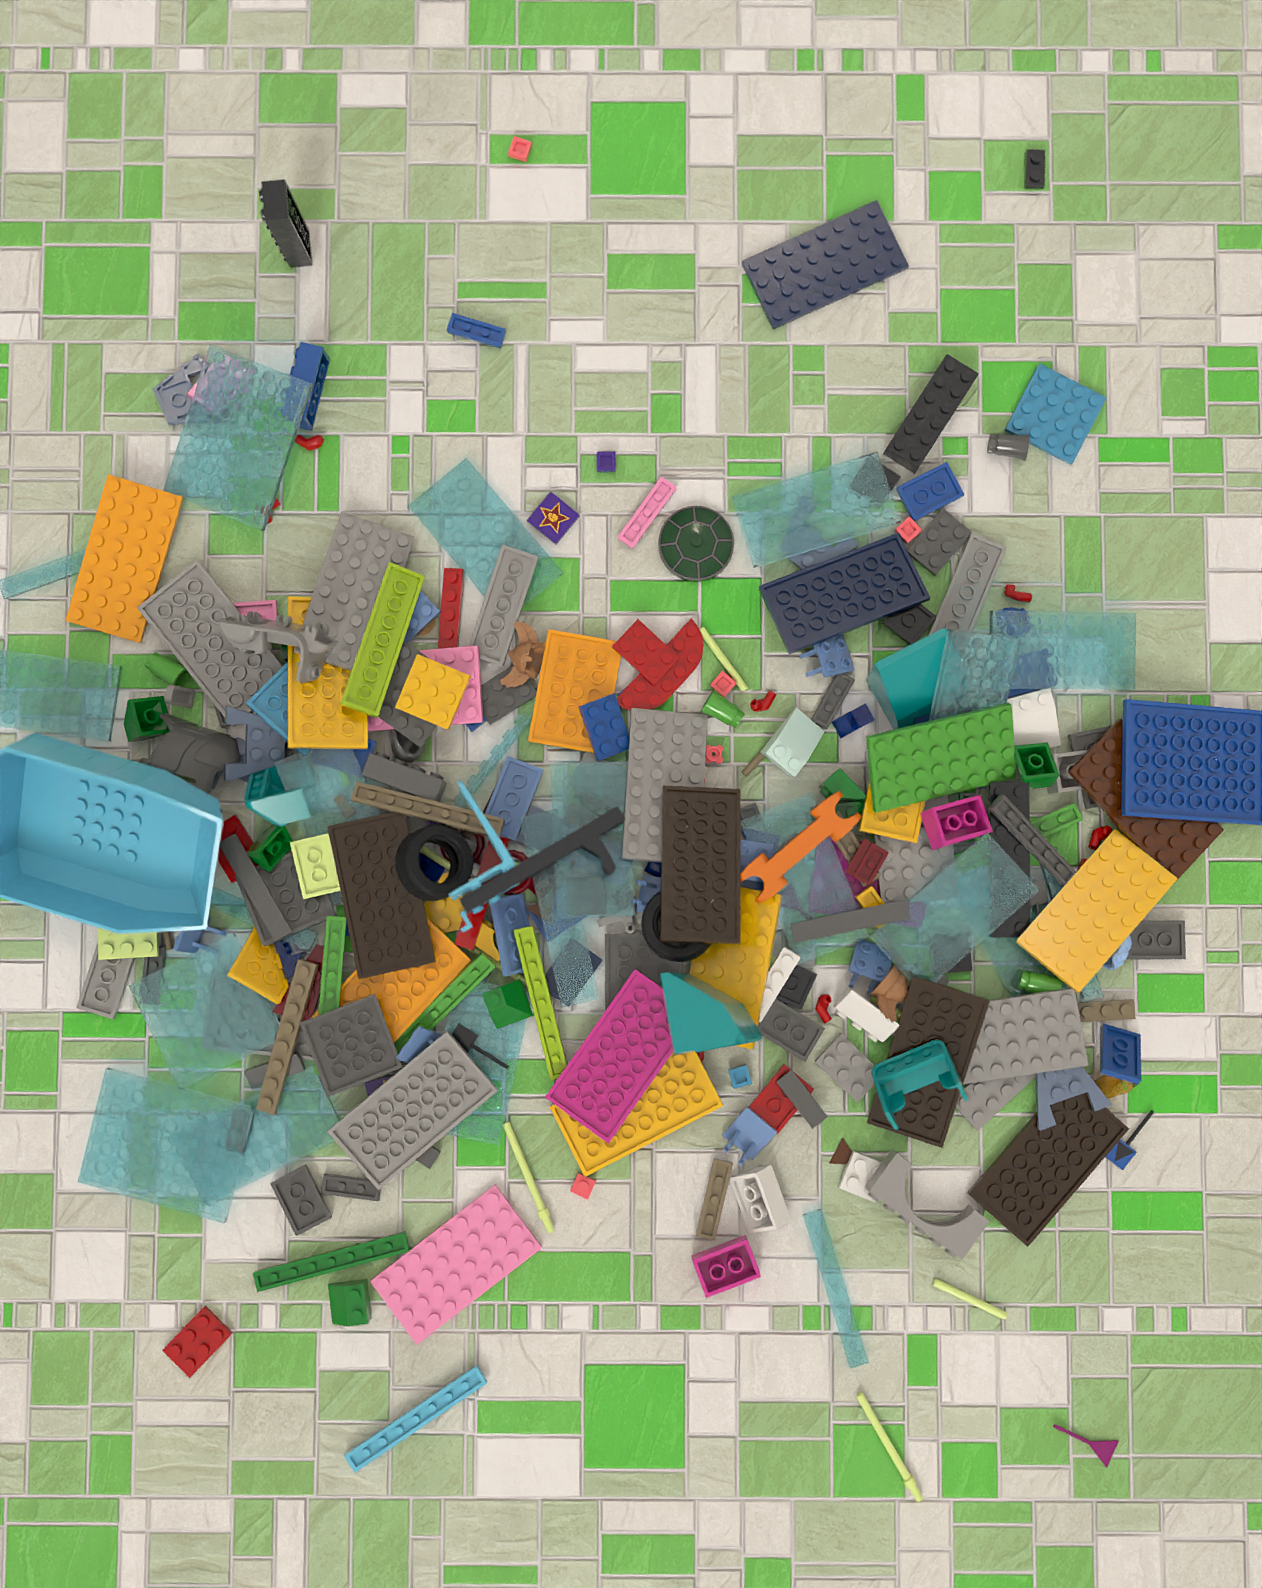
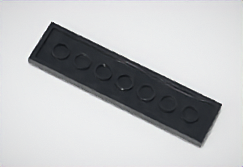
M989 782V807L1000 794H1004L1030 822L1029 782ZM989 810V822L993 831L989 833L990 937H1020L1030 926V852Z

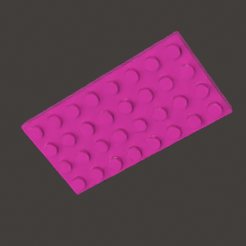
M635 969L545 1096V1098L608 1144L674 1051L663 988Z

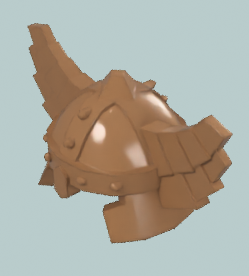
M516 620L513 625L518 633L519 645L508 652L514 666L507 676L500 679V685H506V688L522 686L530 677L536 680L542 665L545 641L539 642L536 630L534 631L531 625H527L524 621L519 623Z
M895 964L890 967L889 973L883 981L869 994L877 998V1006H879L881 1013L884 1014L886 1019H890L891 1022L897 1020L895 1012L896 1003L905 1002L913 975L918 977L912 971L898 970Z

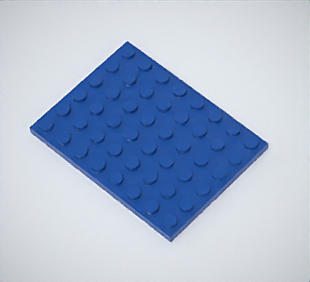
M1132 699L1123 700L1121 816L1262 826V711Z

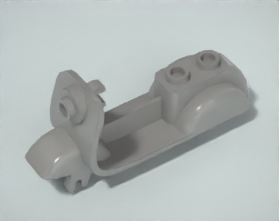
M250 611L247 616L238 614L235 617L221 618L219 621L223 634L233 647L238 648V651L246 652L253 650L255 654H265L266 651L272 649V643L300 647V662L296 663L299 666L296 679L300 683L315 681L320 676L326 651L333 649L339 643L337 640L328 637V623L322 625V622H318L313 627L292 623L291 616L285 617L284 622L283 615L276 616L275 621L262 619L259 617L258 612H254L253 615V612Z

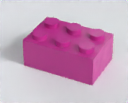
M981 795L934 807L920 813L932 850L993 832Z
M746 1235L691 1255L706 1298L761 1277Z

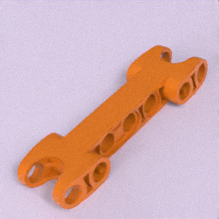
M840 790L813 808L809 813L815 820L770 859L762 852L740 873V883L751 876H758L763 881V889L755 898L758 904L766 901L787 885L788 881L783 874L824 839L830 836L834 842H837L861 819L862 816L858 812L846 819L837 816L835 806L843 796Z

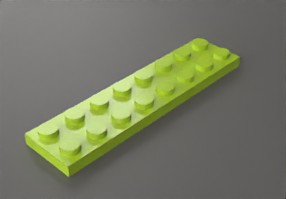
M391 562L387 564L340 705L375 718L378 717L425 576Z

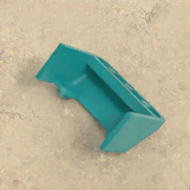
M307 757L281 763L250 774L244 797L246 808L278 826H285L290 822L310 818L311 814L302 789L316 786Z
M940 1040L931 1041L880 1062L871 1071L884 1113L894 1130L899 1128L893 1113L905 1106L904 1095L940 1080L944 1088L953 1089L957 1087L965 1101L969 1100L945 1044Z

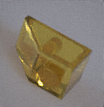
M1103 1075L1094 1080L1107 1099L1129 1093L1137 1085L1108 1075Z

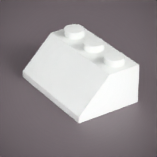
M848 988L844 990L833 1006L837 1009L836 1014L843 1019L846 1017L851 1019V1025L859 1031L862 1028L868 1032L866 1036L874 1042H877V1040L884 1042L899 1027L898 1023L886 1019L879 1009Z
M772 1165L756 1167L730 1177L732 1188L749 1233L777 1230L791 1221Z

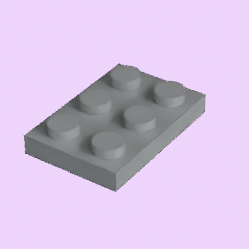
M840 1034L815 1060L857 1103L875 1085L871 1074L872 1068L875 1065L843 1034Z

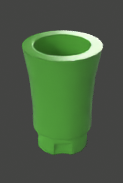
M157 652L151 653L145 663V667L151 673L158 676L168 685L183 687L190 676V673L183 665Z
M715 689L709 695L700 711L734 728L737 727L745 714L739 710V707L732 704Z
M1022 970L1017 986L1019 989L1025 990V992L1038 993L1059 990L1062 988L1063 981L1057 976Z

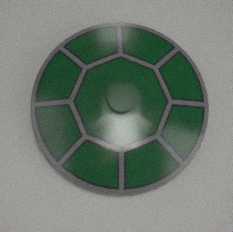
M704 506L685 507L673 513L663 524L658 541L659 554L666 568L676 577L690 582L710 580L719 575L731 560L734 550L733 532L726 519L715 510Z

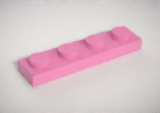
M661 476L617 539L633 550L674 494L677 487Z

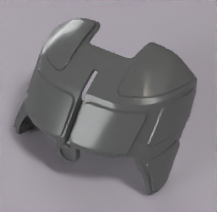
M167 713L160 714L159 717L165 721L170 731L159 740L150 759L141 758L138 763L164 769L175 776L179 774L196 779L195 783L186 782L209 794L216 773L218 771L224 772V763H238L239 750L236 738L213 729L199 727L198 724Z

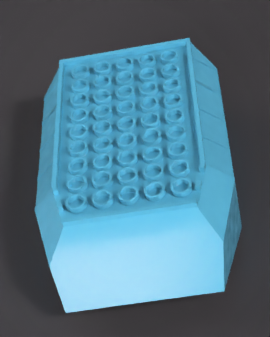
M34 732L0 750V898L118 934L205 930L208 922L223 821L219 800L164 769L155 768Z

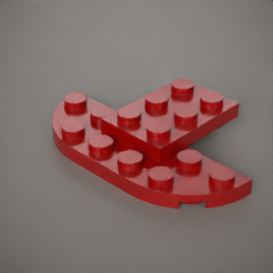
M692 618L667 645L639 619L617 640L612 648L640 673L616 698L618 705L628 711H631L632 708L656 709L664 704L694 672L702 658L703 638L700 629Z

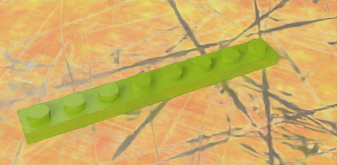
M534 925L514 929V934L550 1080L559 1078L568 1064Z

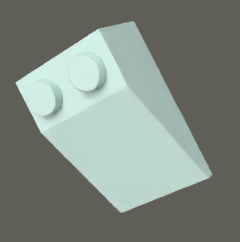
M795 707L761 750V753L788 776L795 777L808 761L825 731Z

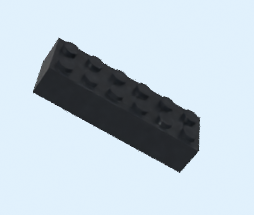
M286 180L261 181L262 189L259 190V197L264 209H261L262 221H265L267 230H270L271 237L274 238L276 246H279L280 254H283L284 261H287L290 268L313 266L309 228Z
M946 354L883 454L915 474L979 373Z

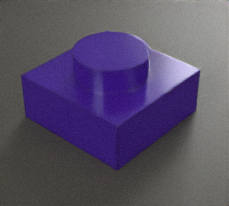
M597 452V472H616V452Z

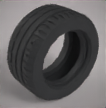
M431 824L415 830L402 840L396 852L395 867L398 879L403 887L411 895L418 897V899L437 901L450 897L449 894L469 882L473 873L474 858L470 845H468L467 840L459 831L447 825ZM425 843L437 844L444 849L449 857V875L442 883L431 881L420 869L419 854Z
M661 891L657 892L647 902L643 910L641 927L646 943L657 955L673 962H686L701 956V954L707 951L711 944L687 943L675 946L667 942H660L658 920L661 913Z

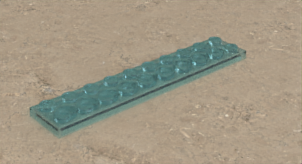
M557 809L519 818L528 858L563 838ZM568 856L532 876L561 1008L600 999Z

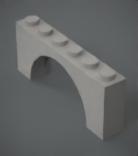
M891 1149L865 1185V1188L869 1191L868 1195L875 1201L879 1199L885 1203L883 1206L890 1212H898L900 1214L899 1218L905 1223L909 1224L911 1222L916 1225L914 1229L923 1236L927 1233L931 1236L929 1240L938 1247L942 1244L946 1247L945 1252L955 1258L957 1255L963 1260L990 1221L969 1205L957 1216L944 1221H930L914 1214L905 1195V1181L912 1163Z

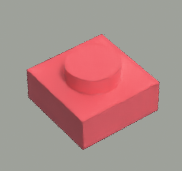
M514 136L508 156L526 162L532 142Z
M909 516L894 531L899 533L904 542L908 544L922 529Z
M722 671L710 684V687L725 698L737 683Z
M578 1172L570 1192L588 1200L596 1180L588 1176L584 1177L583 1174Z

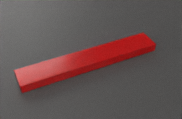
M500 837L501 842L507 850L510 840ZM489 840L477 877L502 863ZM489 902L483 905L484 909L476 914L471 912L466 915L473 927L465 932L460 930L467 925L464 919H462L455 945L474 951Z

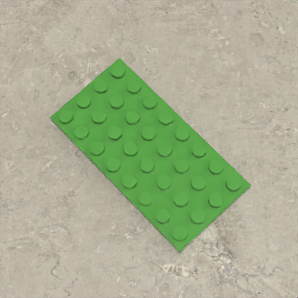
M1010 703L866 736L872 809L876 813L989 785V782H1001L1016 778L1012 704Z

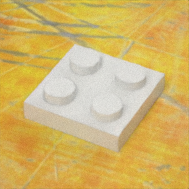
M852 1151L838 1187L876 1202L868 1195L869 1191L865 1188V1185L882 1162Z

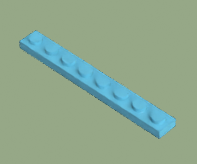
M475 1365L345 1453L344 1457L354 1473H356L487 1384V1379L478 1365Z

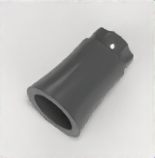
M990 434L987 453H995V455L1013 457L1025 461L1028 454L1030 434Z

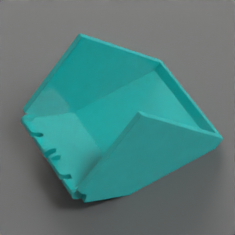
M946 628L876 662L866 680L893 730L914 725V718L958 707L967 702L966 684Z
M671 972L661 974L674 1055L692 1051L697 1053L762 1040L759 1028L741 1002L691 974Z

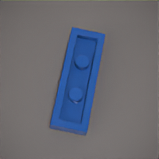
M452 313L447 333L501 349L506 329Z

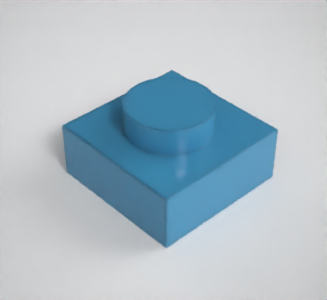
M747 1064L728 1069L733 1089L752 1084Z

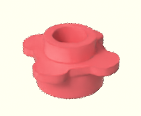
M706 745L705 762L707 764L711 762L722 763L723 747L721 745Z

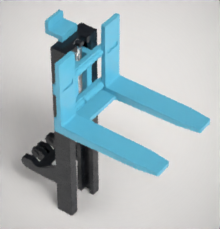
M462 781L457 782L460 792L470 809L475 812L488 834L487 838L502 861L498 866L449 894L453 901L459 899L465 909L460 913L467 924L460 929L462 932L473 927L466 916L467 914L480 912L484 909L483 905L488 902L491 904L501 899L500 895L580 848L600 859L602 862L601 870L605 875H612L616 870V864H614L615 862L601 841L600 836L621 825L626 820L618 806L515 866L505 846Z

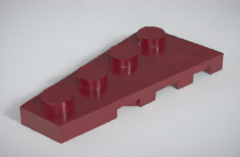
M319 944L315 945L306 959L307 961L319 964L303 1021L310 1019L314 1015L320 997L324 946ZM291 984L281 1002L272 1011L273 1013L283 1015Z

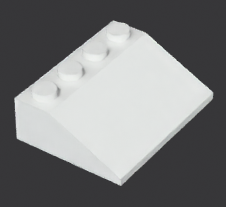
M1050 688L976 707L972 710L1010 703L1012 704L1014 746L1048 742L1050 748L1061 745L1056 707Z

